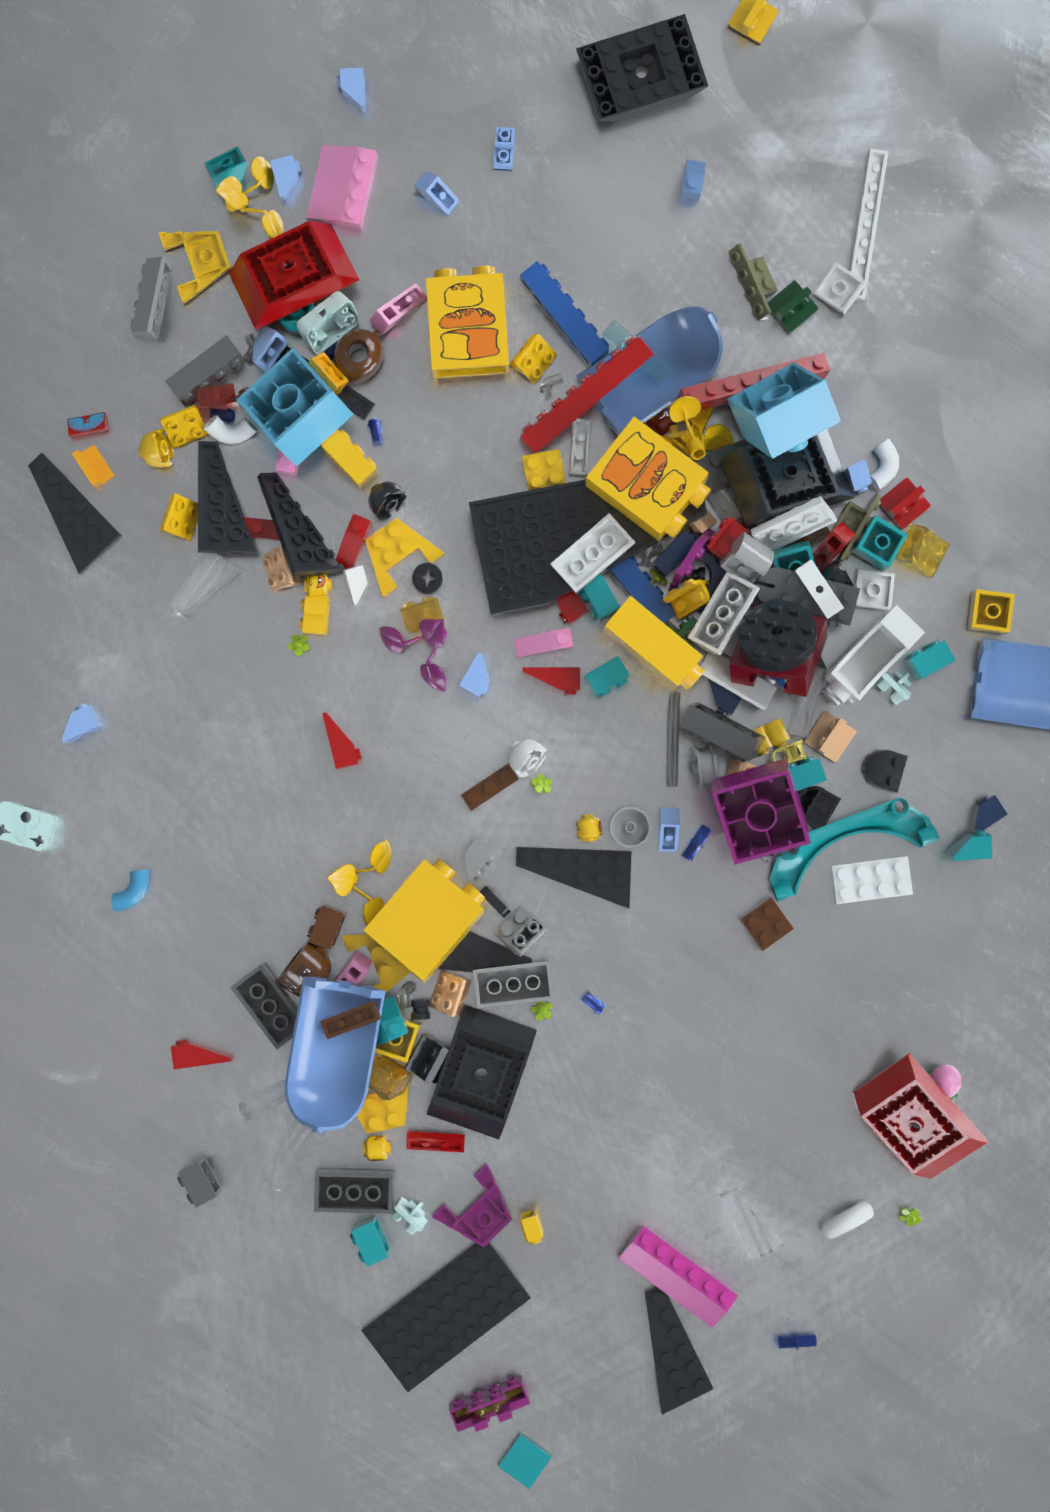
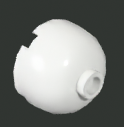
M531 739L517 741L511 746L509 754L510 767L519 777H526L529 775L527 772L531 768L535 771L546 758L544 752L547 750L540 743Z

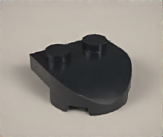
M876 749L873 753L868 754L862 765V772L868 780L867 783L874 787L898 793L908 756L884 749Z
M820 786L808 787L799 793L807 824L815 829L827 824L841 798Z

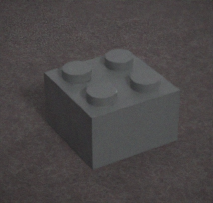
M204 1156L183 1167L177 1173L179 1184L181 1187H185L188 1192V1201L191 1205L194 1204L196 1208L217 1197L222 1191Z

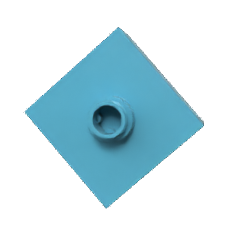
M294 347L236 399L273 444L296 467L354 415Z
M795 362L727 398L743 439L772 459L787 450L789 452H797L804 449L808 445L807 439L841 421L826 381Z

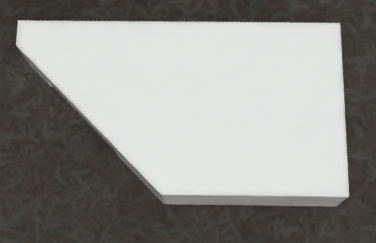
M363 565L343 570L350 598L354 605L358 603L367 585Z

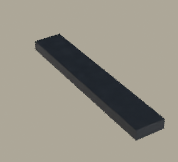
M286 346L275 362L277 363L291 348ZM303 357L305 361L309 364V360ZM347 385L337 394L348 409L363 420H366L375 406V403Z

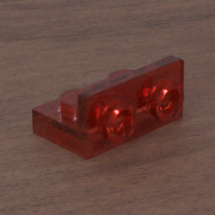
M229 383L196 389L198 400L192 401V404L196 405L198 409L237 402L234 384Z

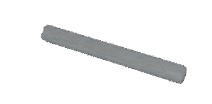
M679 692L670 693L667 786L676 787L678 785Z

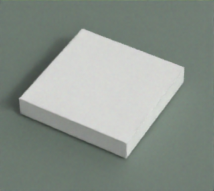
M834 262L813 292V295L845 315L867 282Z
M856 569L854 587L861 589L855 608L879 611L891 609L895 573Z

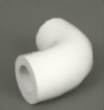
M215 415L203 427L210 436L226 444L242 443L258 431L254 423L247 417H244L235 425H228Z
M887 439L873 449L880 460V467L870 475L871 484L877 491L887 487L895 479L899 469V456L890 439Z
M860 1201L851 1208L824 1220L822 1223L823 1233L828 1238L842 1235L872 1218L873 1209L868 1202Z

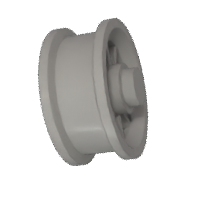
M713 743L709 747L704 748L693 746L694 762H692L693 773H696L699 788H703L704 784H712V779L719 778L718 759Z

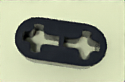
M484 886L479 891L503 918L511 912L487 886Z

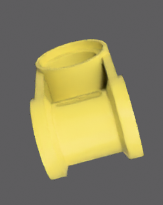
M803 740L787 744L772 751L769 756L770 762L776 761L775 754L777 752L782 753L783 757L787 758L788 763L808 758L802 746Z

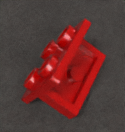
M908 477L879 499L882 508L901 530L931 507V504L922 495L925 492L920 485L916 488Z
M731 516L728 519H723L718 526L719 532L716 535L713 533L706 542L708 544L707 548L722 560L732 550L731 545L743 531L747 534L750 533L749 530Z

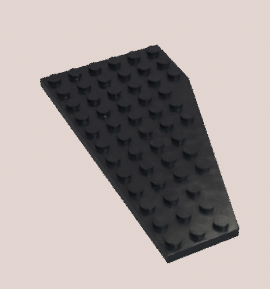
M586 479L469 502L491 616L548 605L573 591L551 566V563L609 513L635 541V544L600 574L605 573L659 542L586 487ZM705 500L698 508L691 503L688 504L681 513L687 519L683 528L707 515ZM666 533L660 541L669 537V535Z

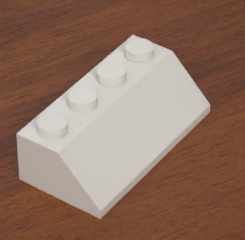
M727 571L692 629L688 639L696 646L710 653L721 655L760 588Z
M725 650L722 651L721 655L708 652L700 664V667L705 670L702 675L765 711L777 689L778 684L775 683L776 680L771 676L764 677L758 674L754 687L731 683L729 668L731 657L725 654Z

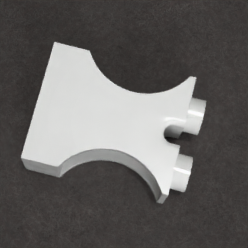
M897 605L884 612L852 648L820 678L826 684L821 690L822 694L835 706H838L840 703L850 705L853 702L860 701L872 685L925 632Z

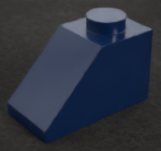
M708 678L714 706L718 708L716 711L724 716H727V714L731 716L742 698Z
M986 794L978 800L980 803L975 806L970 833H974V830H985L1008 815L996 795L989 796Z

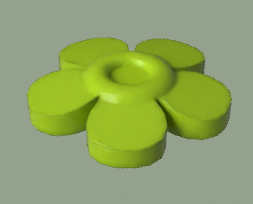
M655 569L650 570L655 577L654 583L661 581L664 585L668 584L660 572Z
M294 634L291 637L293 642L288 644L289 650L294 651V654L297 656H301L303 651H308L310 645L306 643L308 641L306 635L299 637V635Z
M538 774L536 778L531 779L530 783L532 786H535L534 791L536 793H541L542 790L544 793L551 791L552 781L549 778L545 779L544 775Z
M544 1001L536 1002L537 1006L531 1007V1012L536 1014L535 1019L537 1021H542L543 1015L546 1019L552 1017V1013L547 1011L553 1007L550 1002H546L545 1005Z
M905 1207L899 1216L900 1220L906 1222L908 1226H914L915 1223L920 1224L922 1218L918 1216L919 1211L917 1209L910 1211L909 1208Z

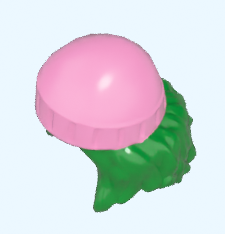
M941 1065L931 1071L925 1070L949 1098L954 1101L959 1094L962 1083L959 1071L951 1065Z

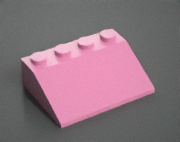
M322 145L306 219L362 231L378 160L377 152L354 146Z

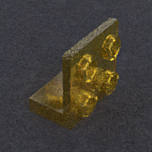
M911 524L906 533L908 536L895 559L910 563L927 576L933 577L950 544L927 527Z

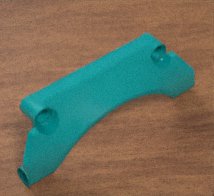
M904 798L892 799L809 831L810 844L796 847L794 852L790 854L786 850L782 851V855L776 857L769 877L772 891L777 902L797 895L801 879L812 861L828 846L845 837L869 832L886 833L905 839L921 848L939 841L938 832L935 826L932 825L930 818L913 806L909 807L907 800ZM897 801L903 804V809L900 812H897L894 808Z

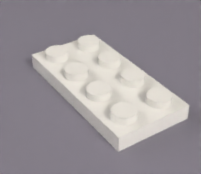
M820 496L799 507L793 508L791 511L778 515L770 521L759 524L751 529V533L757 541L771 550H776L836 522L837 519L833 511Z
M609 513L555 559L551 566L577 594L633 546L635 541Z
M908 856L831 866L836 904L913 894Z

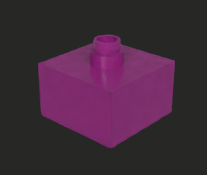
M787 758L712 779L713 799L734 865L811 843L808 824Z

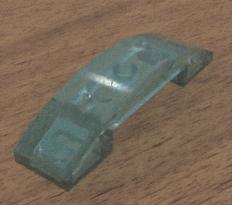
M614 319L602 334L614 347L620 350L626 346L625 342L632 336L628 330ZM655 354L640 366L642 370L659 383H662L673 369Z

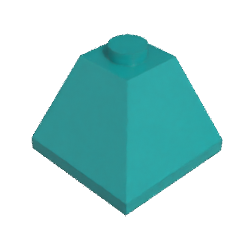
M238 146L204 163L216 188L221 181L230 176L236 177L241 183L248 165Z
M974 830V833L967 834L945 850V854L953 861L992 859V835L986 833V830Z
M394 996L384 999L376 1046L394 1040L409 1032Z

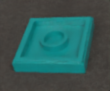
M520 1433L498 1464V1467L530 1489L552 1458V1455Z

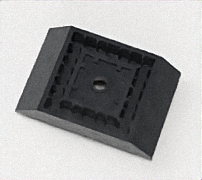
M685 14L576 48L599 121L618 122L688 100L708 87ZM642 69L647 75L644 78H639L636 72Z
M827 429L807 439L808 445L804 449L797 452H789L787 450L773 459L752 444L741 446L720 460L746 529L770 521L776 516L791 511L793 508L799 507L820 496L828 506L854 498ZM792 468L795 470L796 474L789 475L787 474L786 469Z
M464 1004L427 1115L499 1140L524 1072L537 1029ZM478 1069H485L487 1072L486 1078H477L476 1071Z

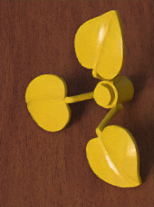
M256 157L252 160L250 167L252 176L257 180L255 185L242 192L240 181L236 177L230 176L221 181L215 192L225 200V206L230 212L240 210L242 213L254 212L264 214L261 217V223L266 234L272 239L282 234L284 230L283 221L279 214L274 210L267 212L266 210L246 208L248 204L247 193L260 186V184L264 189H269L274 181L273 171L268 161L263 157Z
M685 396L678 398L672 403L669 409V416L676 423L684 420L691 438L687 440L686 447L676 439L670 440L668 436H661L675 448L679 446L686 454L690 453L691 458L694 460L703 458L706 454L705 450H715L725 445L734 444L731 432L722 424H713L707 427L705 435H701L700 439L694 437L688 418H693L700 412L701 404L697 398Z
M387 839L377 843L371 850L370 864L372 867L355 869L353 865L345 864L327 877V880L339 896L347 895L352 889L368 899L369 903H366L363 907V919L366 926L384 907V902L380 897H375L372 900L370 896L354 886L358 882V875L356 873L376 870L378 874H382L387 870L392 858L391 846Z

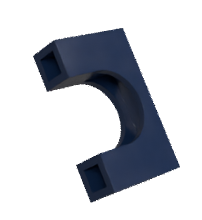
M683 531L651 564L664 577L667 576L685 559L698 538L691 531ZM705 546L704 549L706 551L699 561L708 569L710 585L706 588L712 598L726 571L720 567L721 561L717 558L714 560L709 555L711 551ZM707 605L698 609L697 612L701 615Z

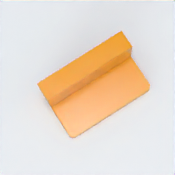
M324 352L311 358L309 361L311 367L336 395L342 391L349 381Z
M95 445L82 452L77 450L72 453L76 462L96 489L115 476Z

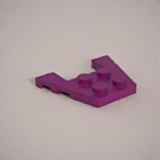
M708 528L697 539L677 569L668 591L678 589L685 575L690 576L695 568L693 563L696 559L700 560L706 551L704 547L707 546L706 542L710 536L715 533L714 530Z
M485 1164L474 1175L476 1180L485 1188L486 1193L459 1219L446 1204L432 1215L433 1219L440 1221L482 1247L490 1243L513 1220L488 1164Z

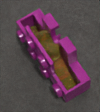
M514 1376L508 1378L505 1383L500 1385L498 1383L492 1384L487 1390L482 1392L480 1390L474 1391L469 1397L464 1399L462 1397L454 1399L449 1404V1412L457 1432L474 1426L477 1432L489 1427L487 1422L493 1416L497 1415L499 1422L513 1418L512 1411L529 1405L530 1397L522 1377L517 1378Z

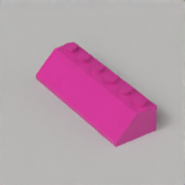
M645 1226L638 1227L618 1257L619 1260L711 1328L728 1312L738 1295Z

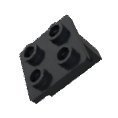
M421 1035L404 1069L417 1075L430 1085L431 1083L437 1084L449 1047Z

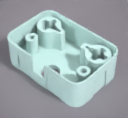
M336 291L297 322L296 327L300 332L303 342L315 354L319 355L338 341L344 334L356 327L359 323V317L353 303L342 292ZM324 309V313L320 315L319 312Z
M4 801L0 803V828L4 827L11 833L0 831V840L36 851H48L57 829L58 817L54 814L32 809L18 803ZM25 811L31 814V820L27 823L21 820V814ZM41 838L44 843L39 845V842L34 839Z

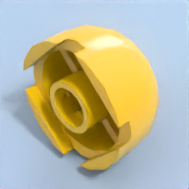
M156 429L146 433L138 447L139 456L147 465L155 468L169 467L172 464L170 458H174L173 446L169 438L165 436L164 429Z

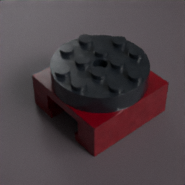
M772 600L759 605L751 604L749 611L743 616L738 626V641L729 662L731 683L754 687L758 674L786 679L783 688L784 693L807 697L828 637L826 617L811 615L806 608L791 601Z

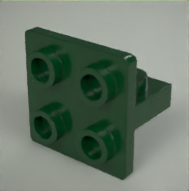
M795 280L767 302L771 312L789 333L794 331L819 309L810 298L812 291L808 287L802 289Z
M694 616L690 619L686 617L679 625L681 629L677 628L670 621L665 623L666 626L694 649L696 648V645L687 636V633L698 621Z

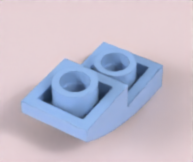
M496 127L493 169L512 170L515 128Z

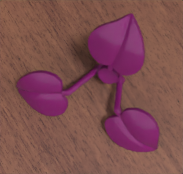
M443 619L422 620L419 625L422 635L408 641H402L401 633L392 627L382 626L379 628L384 645L388 650L396 654L403 651V646L425 638L429 646H434L426 664L420 666L422 678L429 686L440 691L447 690L446 677L443 670L438 665L431 664V659L435 652L444 645L445 638L448 636Z

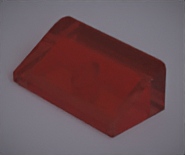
M663 409L652 419L644 422L647 427L659 436H664L669 431L670 426L677 424L671 420L667 409Z

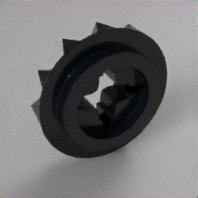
M430 562L422 563L413 572V584L423 593L435 592L442 584V571L437 565ZM429 570L430 576L436 579L430 580L426 586V579L420 576L426 575Z

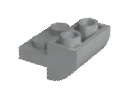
M743 531L731 545L732 550L720 562V567L753 584L760 575L764 576L768 572L774 559V551Z
M520 906L494 934L509 947L511 952L521 957L548 928L537 917L532 916Z

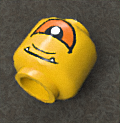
M327 574L307 575V577H304L305 593H308L310 596H327L328 590H332L331 579H327Z
M593 814L581 815L582 819L576 821L578 838L583 839V842L598 840V837L602 835L600 819L593 817Z
M383 1135L369 1136L363 1142V1156L367 1157L369 1161H384L387 1158V1154L391 1153V1143L387 1142Z

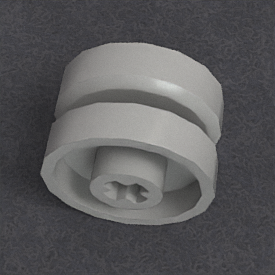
M627 806L620 808L612 815L609 821L611 838L623 848L633 849L640 847L647 842L651 835L652 824L650 817L644 810L638 807ZM628 824H632V826L634 827V829L631 830V831H628V830H627V825H628Z

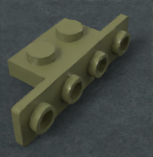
M740 243L729 250L728 253L757 319L761 320L771 313L765 296L772 295L778 290L763 256L749 260L743 245Z
M877 493L873 496L866 510L848 501L833 529L842 521L856 535L836 559L839 562L844 561V559L848 560L852 553L851 547L854 543L857 544L862 536L860 533L862 528L868 526L872 519L870 517L872 511H876L881 504L879 500L882 496L881 494Z

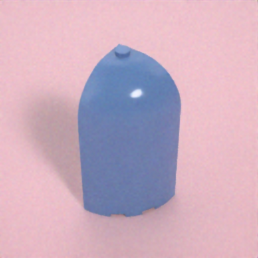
M697 306L685 307L663 316L635 335V337L640 335L654 352V355L597 402L598 405H596L597 410L603 418L607 417L611 422V428L618 435H620L633 417H636L642 423L646 422L677 400L681 388L701 384L713 374L720 362L723 351L721 332L716 324L718 320L713 312H708L704 308ZM623 343L622 345H620V346L617 347V348H619V349L621 350L622 348H624V347L626 346V344ZM612 352L579 373L576 377L580 384L582 383L580 380L587 373L592 375L596 371L595 367L603 360L607 362L611 359L610 354Z
M983 637L977 660H980L978 671L974 672L972 686H976L975 696L971 697V718L1050 730V647Z
M303 976L285 1078V1096L293 1117L302 1125L311 1128L312 1132L322 1134L324 1131L345 1127L358 1115L363 1107L370 1082L380 1020L330 1039H326L320 1021L372 1001L376 1002L381 1016L386 991L363 985V987L355 986L353 982L342 980L331 982L326 981V978Z

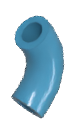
M148 869L130 871L128 887L121 892L112 893L111 900L114 912L132 908L143 899L148 889Z

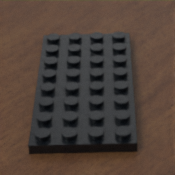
M474 1242L368 1323L361 1331L405 1390L409 1392L530 1300L531 1296L491 1243L482 1247Z

